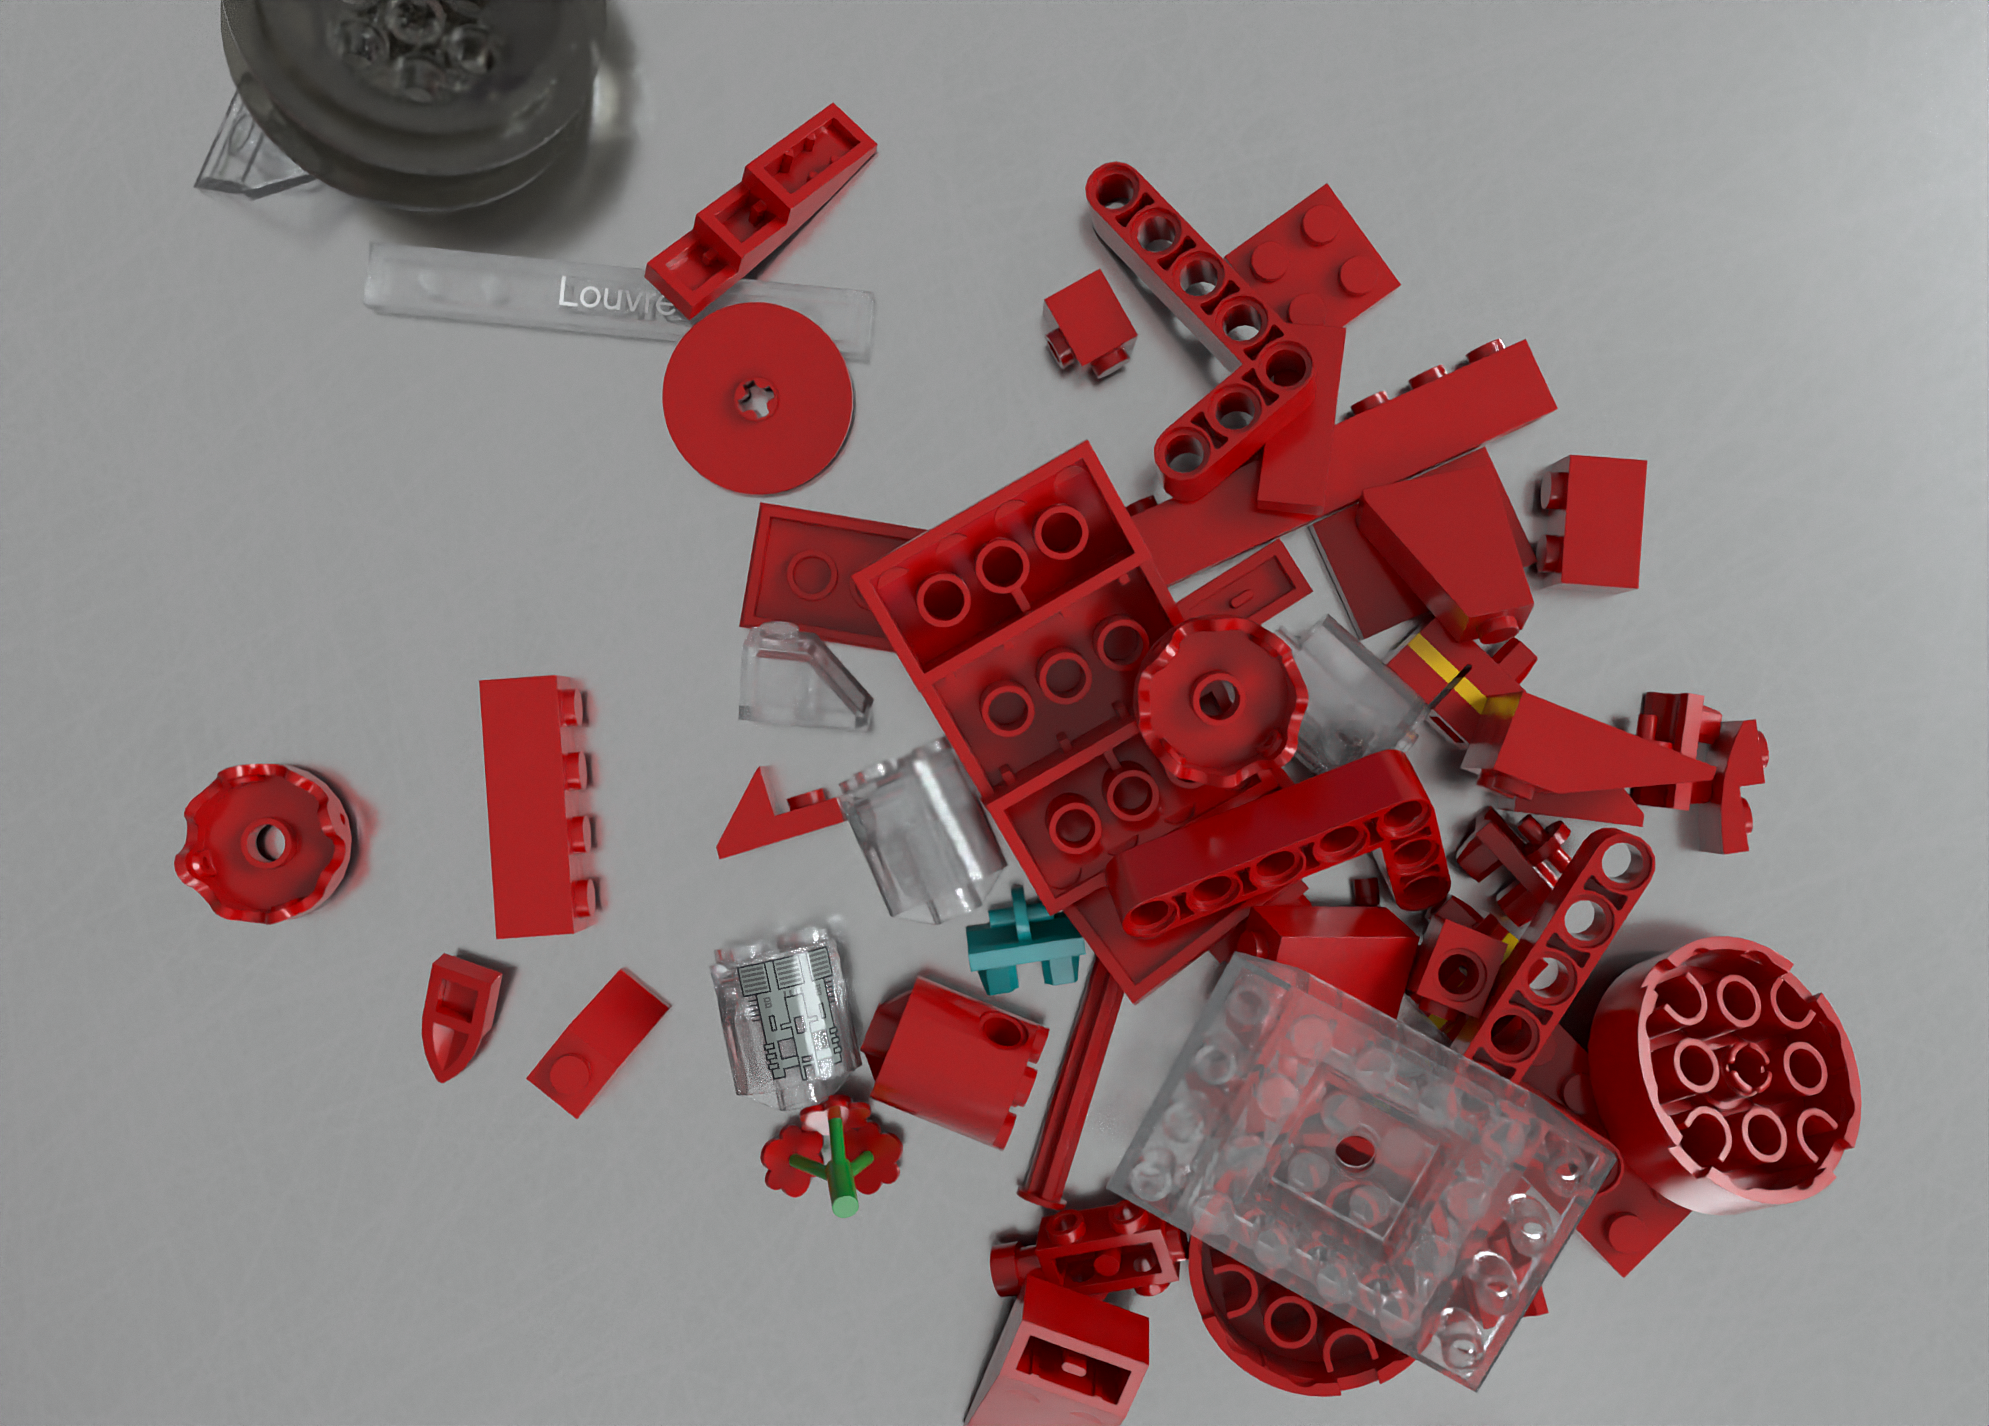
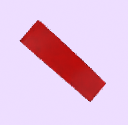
M834 102L748 163L745 166L740 183L698 212L691 231L647 262L644 277L688 320H691L788 239L876 152L878 144Z

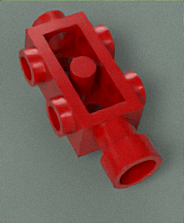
M1164 1196L1142 1200L1126 1199L1113 1205L1079 1211L1068 1209L1054 1215L1041 1217L1036 1245L1024 1247L1020 1241L992 1246L990 1251L991 1277L994 1288L1001 1298L1018 1295L1027 1274L1101 1301L1106 1298L1109 1292L1133 1288L1138 1295L1150 1297L1162 1293L1171 1282L1179 1281L1180 1262L1188 1260V1239L1182 1221L1172 1220Z

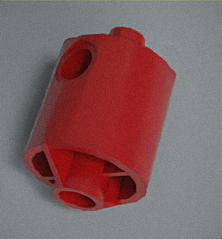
M917 976L911 990L885 1003L879 1002L860 1048V1051L864 1052L875 1081L869 1098L1003 1151L1017 1117V1114L1009 1112L1010 1106L1014 1108L1017 1105L1020 1107L1025 1106L1038 1073L1037 1069L1027 1066V1062L1037 1064L1047 1041L1050 1028Z

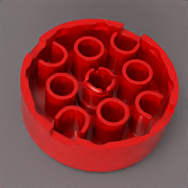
M1712 936L1698 939L1637 963L1615 979L1602 997L1594 1015L1588 1041L1590 1082L1598 1108L1599 1120L1614 1145L1619 1149L1624 1160L1643 1181L1665 1198L1679 1206L1708 1215L1741 1214L1794 1203L1818 1194L1837 1178L1833 1171L1837 1167L1844 1150L1854 1148L1861 1121L1862 1100L1858 1067L1848 1036L1833 1007L1822 992L1812 995L1803 983L1790 972L1794 965L1791 961L1764 945L1743 938Z
M1306 1116L1277 1127L1247 1133L1219 1155L1204 1175L1193 1197L1188 1215L1186 1234L1188 1239L1187 1262L1189 1278L1195 1302L1205 1327L1220 1349L1240 1368L1258 1380L1295 1394L1318 1397L1342 1396L1340 1391L1359 1388L1378 1380L1382 1384L1394 1378L1421 1356L1441 1328L1453 1296L1456 1266L1454 1246L1442 1207L1429 1185L1410 1164L1393 1151L1378 1143L1356 1123L1326 1116ZM1330 1244L1335 1250L1333 1256L1323 1264L1308 1265L1302 1262L1303 1251H1307L1312 1246Z

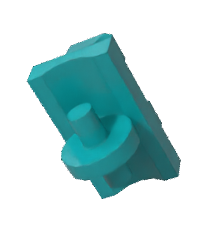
M1023 886L1011 888L1013 906L988 910L990 924L965 927L971 972L978 971L987 995L1010 993L1019 988L1016 965L1041 961L1044 984L1056 986L1075 983L1078 980L1079 955L1086 954L1084 938L1064 912L1055 913L1050 916L1042 902L1026 904Z

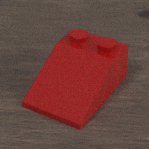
M1524 691L1488 695L1460 767L1479 775L1475 786L1513 800L1515 796L1528 801L1532 800L1534 793L1564 794L1711 781L1717 769L1715 766Z

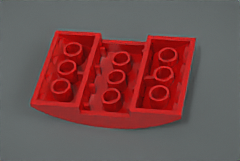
M1088 439L851 574L853 581L917 690L921 692L982 796L986 808L1050 916L1106 885L1104 870L1107 863L1116 855L1253 801L1279 786L1270 769L1260 771L1231 788L1214 787L1187 779H1180L1169 772L1147 746L1136 723L1133 708L1134 682L1140 664L1153 643L1170 628L1184 622L1185 619L1152 561L1153 556ZM1221 680L1210 682L1200 694L1201 710L1208 715H1220L1226 712L1233 704Z

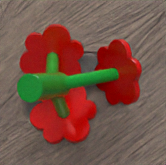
M829 1095L816 1100L813 1106L800 1110L801 1129L794 1124L785 1125L779 1133V1138L770 1139L764 1144L760 1159L762 1165L768 1169L765 1175V1184L768 1188L773 1190L782 1189L784 1194L797 1198L802 1196L809 1188L810 1177L821 1178L828 1182L833 1213L837 1217L848 1218L853 1216L859 1208L856 1189L866 1195L874 1194L881 1188L883 1183L892 1184L899 1178L900 1168L896 1162L903 1154V1145L895 1134L890 1132L882 1133L878 1123L872 1120L867 1121V1117L872 1113L870 1104L853 1102V1099L846 1095ZM822 1135L830 1136L831 1160L827 1165H824L822 1157L818 1155L823 1146Z

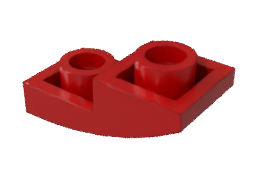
M1756 719L1721 722L1720 736L1709 746L1705 763L1715 766L1717 769L1713 777L1711 800L1708 803L1698 804V830L1701 852L1725 855L1749 851L1747 835H1750L1752 832L1753 818L1747 800L1741 797L1740 787L1764 784L1763 768H1766L1769 762L1767 741L1763 733L1758 731Z

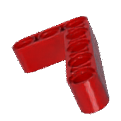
M1117 161L1105 163L1092 172L1085 186L1086 199L1094 229L1104 242L1231 373L1166 428L1156 440L1154 447L1155 464L1160 484L1165 492L1177 500H1198L1207 495L1265 446V442L1305 411L1313 402L1316 393L1315 356L1309 346L1135 168L1127 163ZM1122 197L1130 200L1121 208L1110 209L1104 207L1107 202L1114 198ZM1163 239L1172 242L1163 251L1151 252L1145 250V247L1154 240ZM1206 282L1215 286L1211 292L1202 296H1193L1185 292L1195 283ZM1244 325L1254 327L1259 331L1254 337L1244 341L1233 340L1227 336L1232 329ZM1281 370H1293L1302 375V379L1292 386L1283 387L1270 381L1271 377ZM1231 412H1244L1253 418L1247 426L1241 429L1232 430L1220 424L1223 417ZM1181 454H1196L1203 459L1201 464L1191 472L1181 473L1169 467L1174 458Z
M1396 749L1375 752L1125 850L1113 857L1107 863L1104 870L1105 880L1122 928L1128 935L1134 937H1150L1371 851L1396 904L1402 910L1420 911L1428 909L1444 899L1451 889V878L1434 806L1409 758L1404 752Z
M1601 828L1592 832L1582 842L1496 975L1480 1019L1473 1016L1468 1018L1439 1063L1436 1071L1438 1091L1450 1111L1460 1120L1576 1193L1587 1197H1601L1612 1192L1620 1184L1624 1174V1160L1619 1149L1594 1124L1531 1086L1522 1078L1641 897L1655 872V855L1650 845L1641 837L1617 828ZM1624 843L1631 855L1629 867L1619 876L1607 877L1602 868L1604 853L1610 846ZM1579 901H1590L1594 908L1592 924L1580 933H1569L1565 926L1567 910ZM1542 958H1554L1558 964V974L1555 981L1543 989L1531 988L1528 984L1530 967ZM1505 1015L1519 1016L1522 1020V1030L1513 1042L1508 1044L1492 1042L1491 1029L1499 1018ZM1480 1072L1486 1075L1485 1088L1478 1097L1460 1099L1454 1096L1455 1084L1463 1074ZM1528 1108H1537L1543 1111L1541 1126L1534 1133L1529 1135L1513 1133L1512 1124L1515 1117L1521 1111ZM1587 1145L1600 1147L1599 1160L1591 1169L1586 1171L1571 1169V1160L1579 1148Z

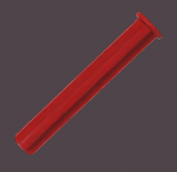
M1098 957L1095 958L1026 1185L1018 1186L1016 1192L1019 1197L1026 1201L1055 1210H1064L1067 1204L1061 1197L1124 996L1123 990Z

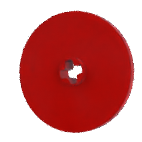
M747 302L730 305L714 311L697 322L683 336L673 351L667 365L663 382L662 403L667 428L674 444L684 459L698 473L723 488L739 493L764 495L783 492L800 486L819 474L832 461L841 448L849 430L853 412V389L844 357L832 338L818 324L805 315L781 305L765 302ZM752 381L759 388H771L773 390L774 398L766 403L769 413L764 417L761 416L757 409L746 411L743 407L742 400L750 395L747 385Z

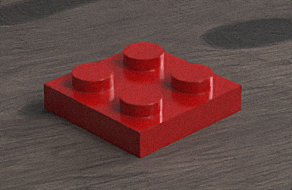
M1328 183L1224 257V260L1286 323L1346 327L1401 286Z

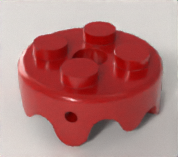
M1232 614L1198 616L1170 628L1153 643L1142 660L1134 682L1133 708L1137 727L1147 746L1163 766L1180 779H1187L1220 788L1235 787L1244 779L1260 771L1279 769L1285 766L1297 750L1298 733L1309 701L1307 686L1293 658L1292 650L1285 641L1256 622ZM1216 680L1230 682L1235 693L1232 706L1220 715L1204 713L1199 702L1200 694L1204 687Z
M269 763L229 767L218 772L217 778L194 797L185 808L184 817L187 821L186 842L183 849L175 856L174 867L179 879L185 885L196 890L210 905L212 911L222 918L266 925L296 919L319 907L333 894L342 881L351 854L352 837L349 820L338 797L326 783L308 771L290 765ZM267 825L277 827L285 839L284 851L275 861H269L262 857L256 846L258 833Z

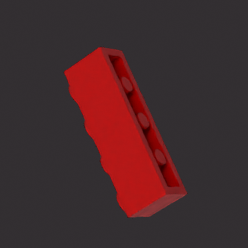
M560 675L479 680L496 939L575 934L587 929V918L593 917L595 914L594 885L591 879H584L582 854L590 852L591 829L587 815L580 816L578 790L586 788L587 768L583 752H575L574 726H581L583 717L580 691L578 688H571L570 677Z

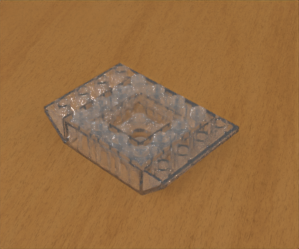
M1234 951L1108 1182L1107 1189L1477 1393L1617 1159L1615 1154L1538 1095L1298 967ZM1349 1136H1360L1367 1139L1373 1145L1375 1154L1368 1163L1361 1166H1351L1341 1161L1337 1156L1335 1149L1338 1143Z

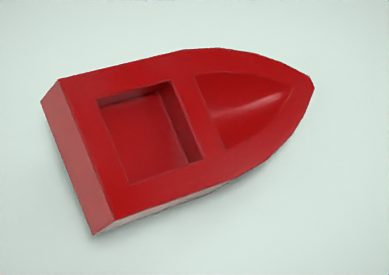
M443 953L432 963L422 1015V1041L425 1056L435 1078L443 1084L457 1076L468 1065L476 1054L482 1037L492 1028L503 973Z

